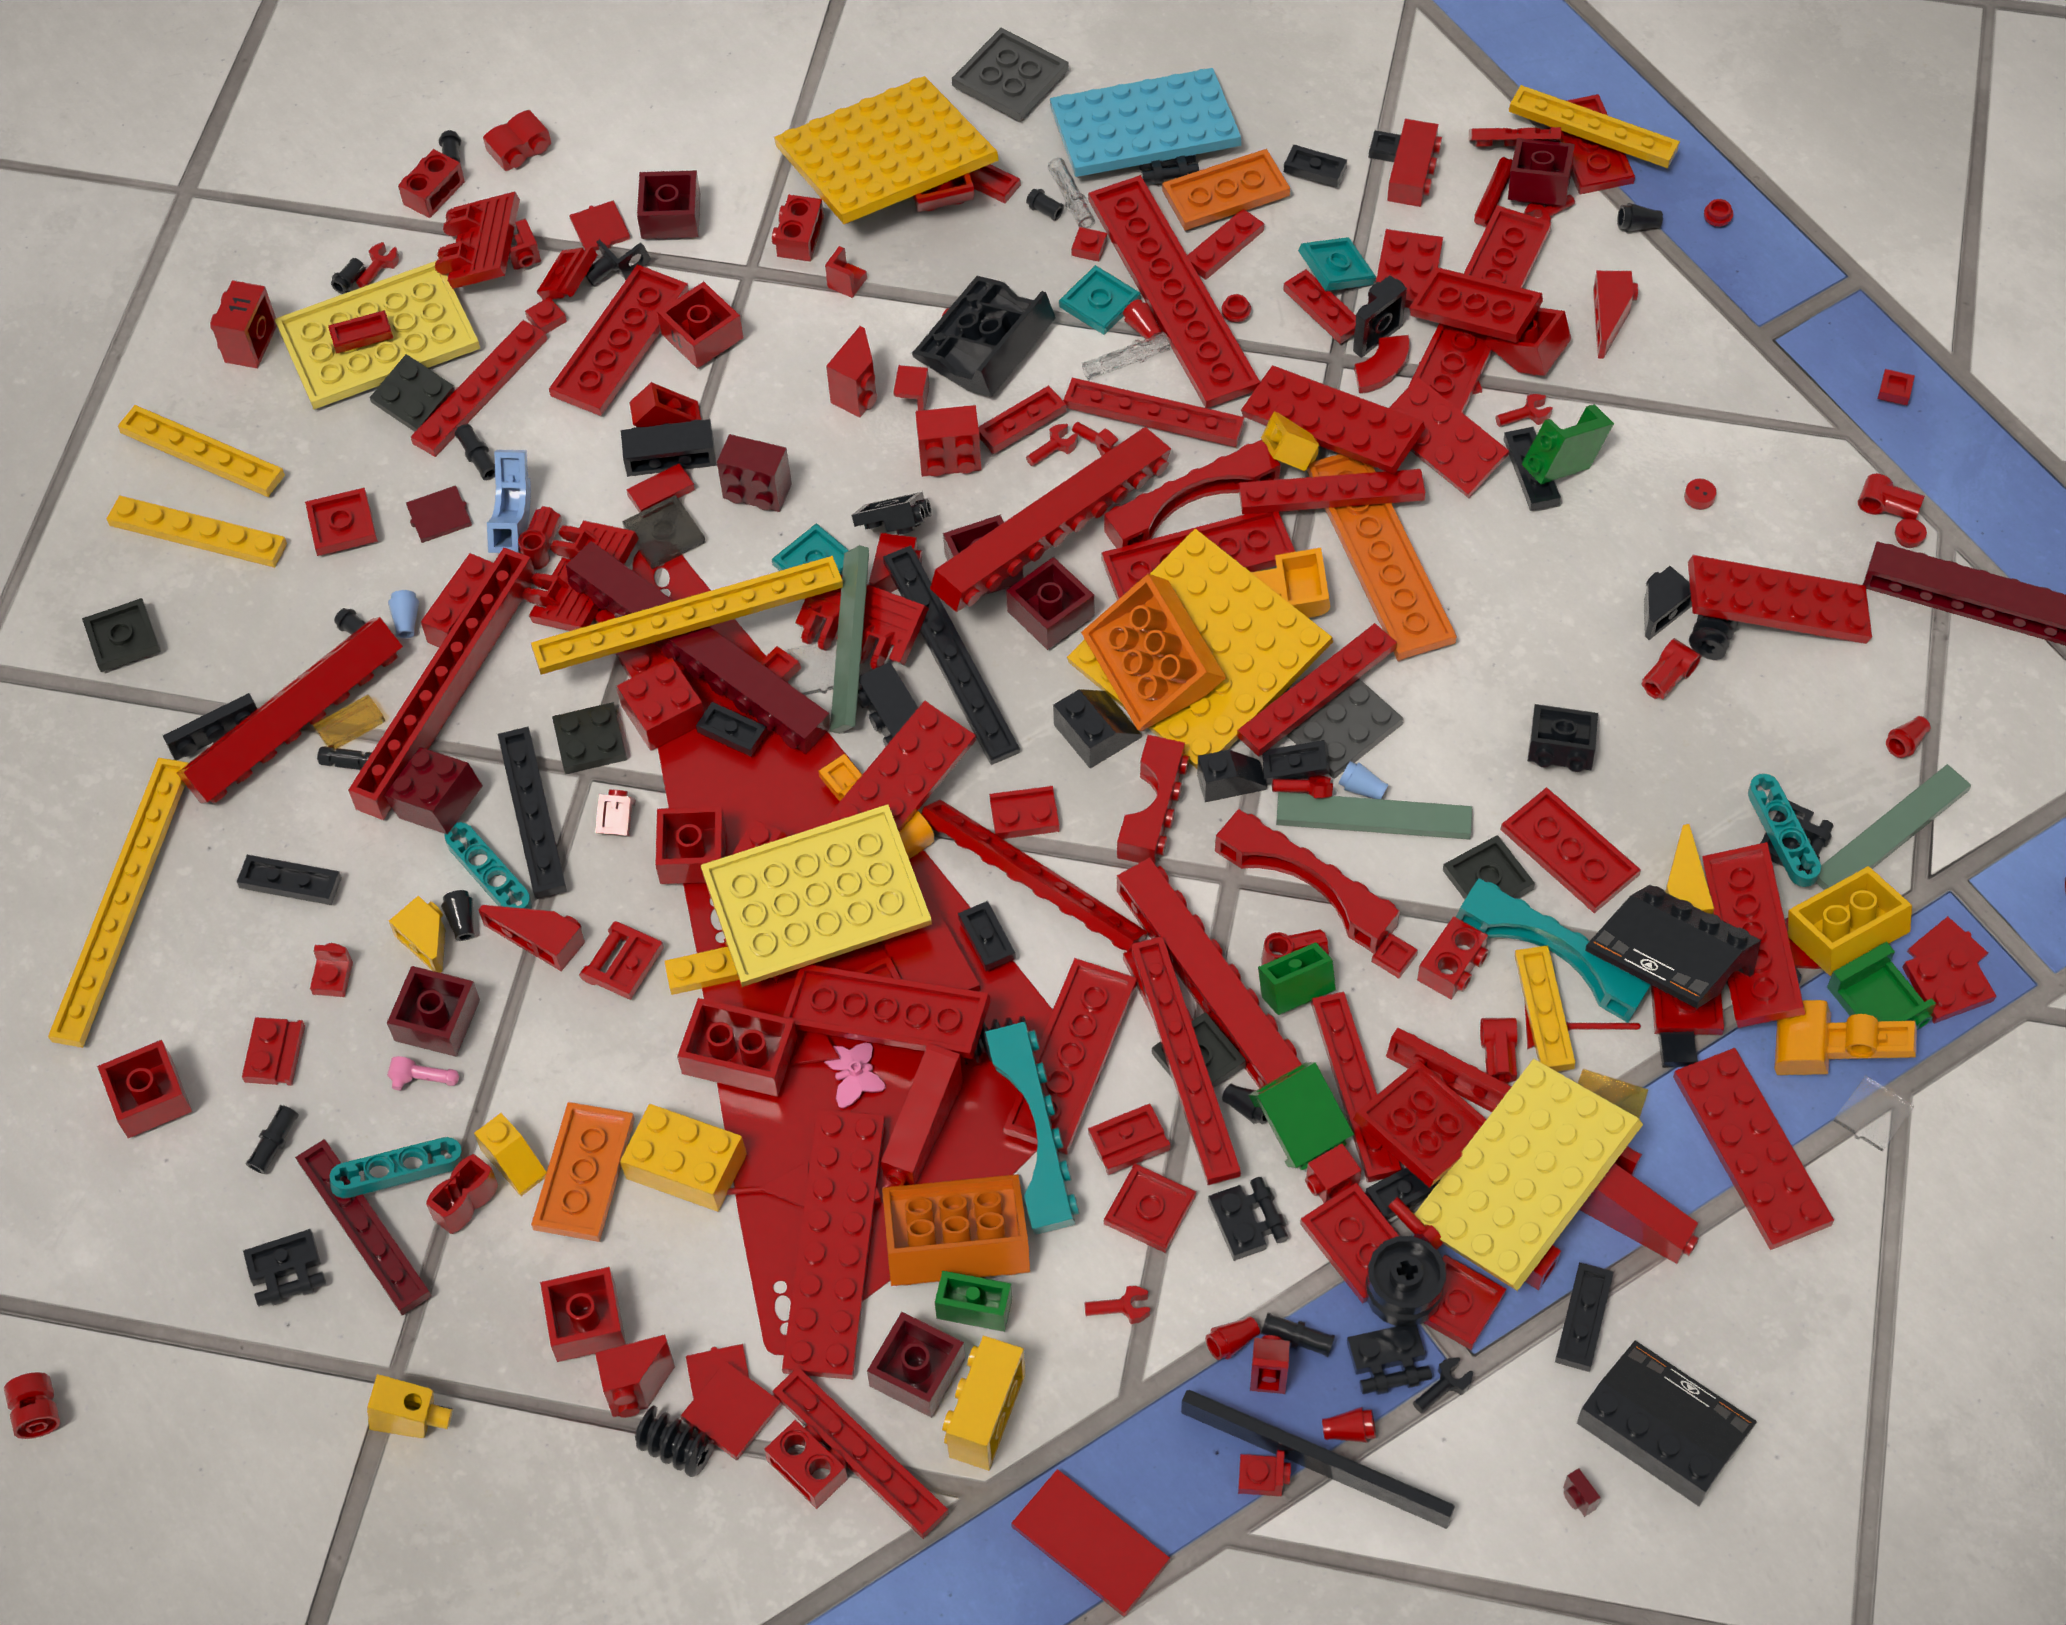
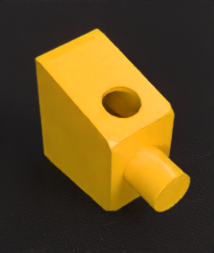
M379 1374L376 1375L367 1406L369 1430L416 1438H425L428 1425L448 1429L453 1408L434 1404V1392L432 1389Z

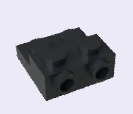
M1391 275L1383 281L1372 285L1368 292V305H1363L1356 313L1353 352L1360 358L1379 345V338L1389 337L1403 326L1407 288L1400 280L1393 278Z
M922 491L865 504L851 516L854 527L864 525L865 529H872L882 526V522H884L886 532L896 530L897 535L915 531L914 527L920 526L922 522H925L926 517L932 516V509L929 500L924 499Z
M1535 704L1527 761L1535 762L1540 767H1549L1551 765L1568 767L1573 772L1592 770L1596 748L1598 713Z

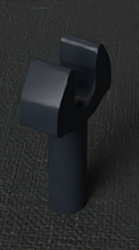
M1459 1357L1445 1359L1439 1364L1440 1380L1413 1402L1414 1407L1420 1413L1427 1410L1448 1391H1454L1460 1395L1468 1391L1473 1371L1467 1372L1460 1379H1455L1450 1374L1459 1366Z

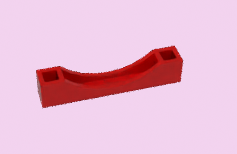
M1262 439L1253 444H1246L1234 453L1221 456L1200 469H1193L1187 475L1174 481H1168L1160 488L1149 493L1140 494L1134 500L1122 506L1111 508L1104 514V532L1116 548L1150 540L1163 521L1179 508L1203 497L1239 493L1240 482L1279 480L1281 464L1278 460L1273 459Z
M1238 809L1216 834L1215 852L1239 868H1260L1279 871L1294 876L1315 888L1335 908L1344 924L1347 936L1373 954L1390 933L1392 934L1397 928L1400 911L1391 901L1380 899L1369 892L1364 884L1350 880L1334 865H1327L1317 859L1309 849L1298 847L1289 841L1282 832L1273 831L1262 824L1261 820L1255 815L1246 814Z

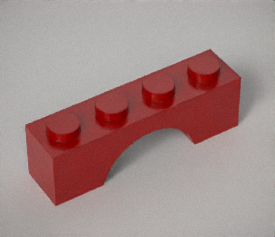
M1152 735L1147 736L1140 760V778L1152 786L1157 796L1153 803L1143 811L1124 816L1117 840L1118 859L1140 863L1150 857L1154 864H1156L1157 856L1164 855L1167 844V836H1163L1165 828L1172 827L1175 809H1171L1173 801H1179L1182 790V782L1178 781L1180 774L1186 775L1189 766L1190 756L1184 755L1185 742Z

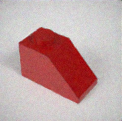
M652 382L629 402L633 425L636 427L701 420L697 400Z
M880 533L869 585L890 593L895 591L897 587L883 563V556L911 545L922 564L923 552L918 550L917 537Z
M1273 1335L1254 1338L1250 1391L1285 1394L1290 1341H1284L1280 1337Z

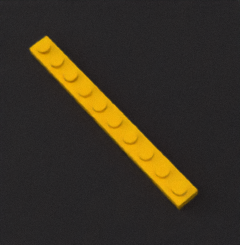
M833 556L534 641L531 642V647L542 675L843 588V581Z
M164 758L157 759L48 1037L53 1043L84 1047L185 787V783L177 775V772L186 766L188 762Z

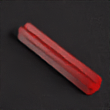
M1502 157L1499 160L1474 215V222L1477 225L1487 226L1510 178L1512 159Z

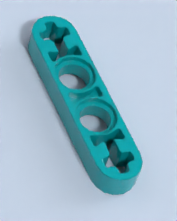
M1764 773L1754 776L1748 789V797L1789 878L1793 883L1802 887H1809L1815 884L1821 871L1820 861L1779 782L1770 774ZM1759 786H1762L1764 790L1770 789L1768 797L1763 790L1758 791ZM1771 811H1780L1785 815L1786 820L1775 822L1771 820L1768 814ZM1787 837L1794 838L1799 842L1800 847L1789 849L1784 846L1782 840ZM1802 864L1805 870L1811 869L1810 874L1807 875L1805 871H1799L1800 865Z
M459 822L453 826L448 835L445 834V841L449 851L498 906L532 908V901L527 889L467 823ZM459 835L462 838H466L469 846L466 850L461 841L455 840L456 836ZM477 854L487 856L486 862L478 866L472 865L470 860ZM496 875L506 877L505 883L499 887L489 885L490 879ZM511 891L512 896L517 901H522V904L519 906L511 904L507 894Z
M442 1137L338 1164L331 1170L329 1175L330 1189L337 1197L350 1198L451 1172L462 1161L461 1145L454 1138ZM447 1150L448 1154H451V1158L445 1159V1156L441 1155V1151ZM428 1154H431L432 1164H428ZM410 1157H416L422 1161V1165L416 1169H408L403 1163ZM375 1166H384L389 1170L388 1174L382 1178L373 1177L369 1172ZM360 1171H364V1181H361ZM347 1176L350 1184L344 1185L343 1181H340V1177Z

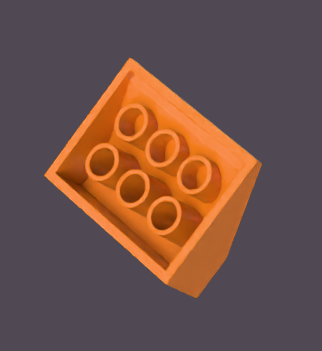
M1151 574L1143 577L1081 632L1138 731H1143L1202 699L1226 679L1225 674L1169 581Z
M1019 1174L882 1188L891 1286L940 1282L942 1271L979 1278L1030 1272L1028 1236Z

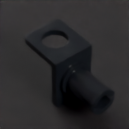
M599 239L596 243L602 257L592 264L585 277L593 286L611 271H617L626 280L637 264L645 266L650 262L651 258L645 246L639 243L618 259ZM641 254L637 263L629 265L633 256Z

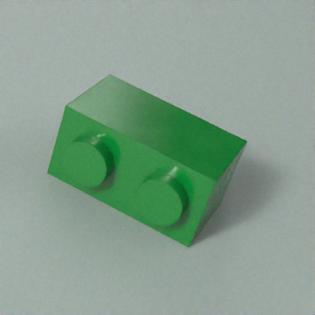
M1316 942L1258 967L1261 997L1277 1015L1312 1001V998L1321 997L1336 990L1333 960Z
M942 1271L935 1299L936 1319L1005 1332L1012 1304L1011 1283Z

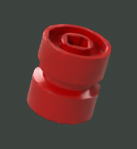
M41 1372L27 1373L15 1377L6 1383L4 1392L8 1409L11 1410L10 1419L14 1436L21 1439H32L47 1435L59 1427L60 1418L56 1402L53 1401L54 1392L48 1374Z

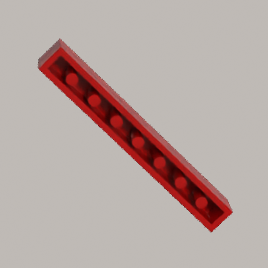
M381 617L369 620L179 770L177 775L200 803H208L209 801L212 804L216 803L228 793L225 788L234 781L239 784L253 773L250 768L259 761L264 764L278 753L275 748L283 742L288 745L302 734L299 729L308 722L313 725L326 715L324 709L332 703L335 706L339 705L351 695L348 690L358 684L360 687L370 681L375 676L372 671L378 666L382 665L384 668L398 658L396 652L403 646Z

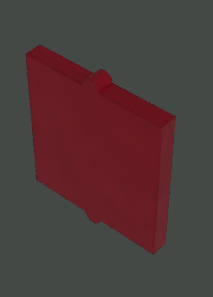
M456 485L406 502L412 518L410 520L411 526L416 528L421 543L472 526L466 511L467 503L462 501Z

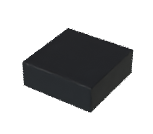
M1375 130L1368 158L1394 162L1401 135Z
M1694 1031L1660 1032L1658 1039L1662 1068L1686 1067L1698 1062Z

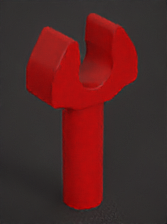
M1569 194L1567 195L1566 206L1547 205L1543 207L1538 203L1532 202L1528 204L1524 214L1551 222V216L1574 205L1575 200Z
M384 242L371 247L369 255L373 262L357 280L356 283L360 288L369 285L382 268L394 269L398 265L399 255L396 247L386 256H383L386 252Z
M1531 394L1527 396L1524 407L1496 415L1495 419L1499 427L1526 418H1530L1537 425H1540L1551 417L1553 408L1536 409L1545 405L1546 396Z
M1076 422L1072 428L1073 433H1077L1080 437L1095 444L1101 456L1115 447L1113 445L1118 441V438L1106 428L1098 433L1080 422Z
M1058 424L1049 429L1050 441L1027 455V462L1029 465L1034 466L1056 450L1070 454L1077 446L1078 434L1075 433L1067 439H1061L1068 433V424Z
M1321 775L1309 777L1308 780L1273 779L1272 792L1309 793L1313 798H1326L1332 796L1333 783H1331L1330 777Z
M1399 1197L1395 1198L1388 1205L1414 1234V1237L1427 1241L1436 1250L1443 1244L1440 1240L1441 1235L1432 1225H1424Z
M1127 1286L1125 1294L1120 1299L1084 1302L1085 1316L1122 1313L1129 1319L1130 1324L1140 1323L1150 1316V1308H1134L1131 1303L1147 1300L1148 1291L1138 1286Z

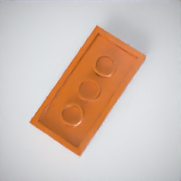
M1267 148L1162 183V191L1185 231L1237 214L1242 209L1249 210L1290 196V187Z
M572 1102L567 1103L531 1223L534 1231L600 1242L621 1169L620 1160L627 1148L635 1118L633 1113Z

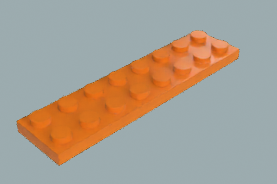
M1342 454L1309 463L1306 470L1309 477L1376 472L1373 466ZM1392 504L1325 508L1382 629L1397 642L1396 650L1393 651L1397 661L1455 644L1457 636Z

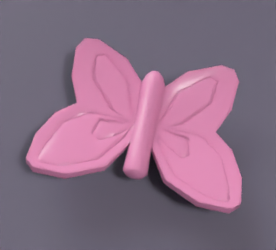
M870 1043L858 1044L850 1050L843 1046H833L840 1059L824 1061V1063L833 1070L841 1071L835 1074V1078L838 1081L844 1079L838 1085L836 1100L840 1108L844 1109L852 1105L860 1098L863 1091L873 1093L881 1092L885 1089V1083L879 1076L870 1072L873 1068L871 1064H868L872 1058L873 1050Z

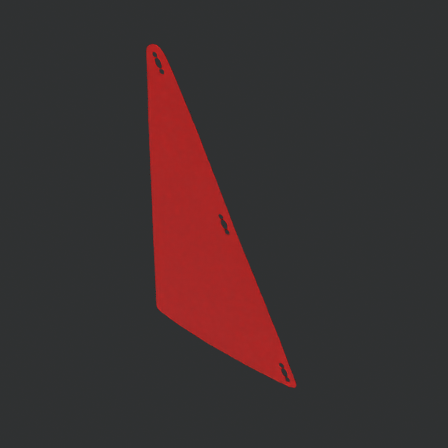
M661 541L648 542L640 547L634 556L632 571L658 590L668 589L671 592L669 598L674 601L711 591L684 556L669 543ZM657 557H663L665 564L655 566L653 561ZM659 568H664L669 573V583L665 587H659L654 580V574ZM735 619L710 626L758 662L766 657ZM684 665L679 667L702 701L704 713L709 705L714 702L758 722L751 714H744L738 710L733 701L725 695L719 696L706 681L701 678L696 679L690 675ZM696 728L658 747L669 808L722 806L726 824L725 857L732 855L753 819L782 830L787 836H792L819 827L840 802L819 777V770L843 754L846 755L828 731L806 754L797 748H790L782 740V737L773 730L767 731V735L752 757L698 733ZM922 850L909 859L918 884L923 882L980 984L979 992L989 993L991 1001L984 1021L987 1028H991L993 1019H997L1002 1028L1006 1018L1010 1017L1013 1024H1017L1019 1017L1024 1016L1030 1031H1036L1039 1042L1053 1009L1013 960L985 971L958 919V913L971 907L929 855ZM706 882L683 883L696 952L701 953L727 947L724 942L719 943L715 939L716 934L723 931L715 929L711 923V913L715 908L709 902L711 896ZM877 942L818 963L819 966L856 971L887 955L881 943ZM799 969L782 974L777 981L768 978L742 987L740 980L703 987V997L706 1000L783 1017ZM796 1030L798 1039L778 1097L717 1082L724 1129L742 1136L747 1152L733 1181L734 1188L763 1186L807 1161L809 1171L817 1110L844 1111L848 1109L849 1112L884 1115L885 1125L877 1181V1190L881 1203L874 1206L863 1295L864 1301L890 1281L882 1188L899 1185L891 1183L883 1176L881 1160L925 1051L826 1035L832 1046H843L848 1050L858 1044L870 1043L873 1047L872 1058L868 1062V1064L873 1066L870 1072L878 1075L885 1083L883 1091L873 1093L863 1091L857 1101L843 1109L838 1106L836 1100L838 1085L844 1079L838 1081L835 1078V1074L841 1071L833 1070L824 1061L791 1065L807 1031ZM986 1053L983 1054L981 1063H977L973 1057L965 1065V1058L960 1057L963 1085L916 1184L1014 1175L1037 1151V1144L1004 1134V1124L1019 1090L1007 1078L997 1072L993 1062H990ZM768 1193L736 1194L739 1220L763 1342L768 1352L773 1355H784L786 1335L781 1333L780 1327L782 1324L787 1323L788 1320L783 1321L778 1318L775 1312V1302L781 1295L788 1297L790 1301L792 1298L804 1208ZM783 1281L787 1284V1289L784 1293L779 1294L774 1291L773 1286L776 1282Z

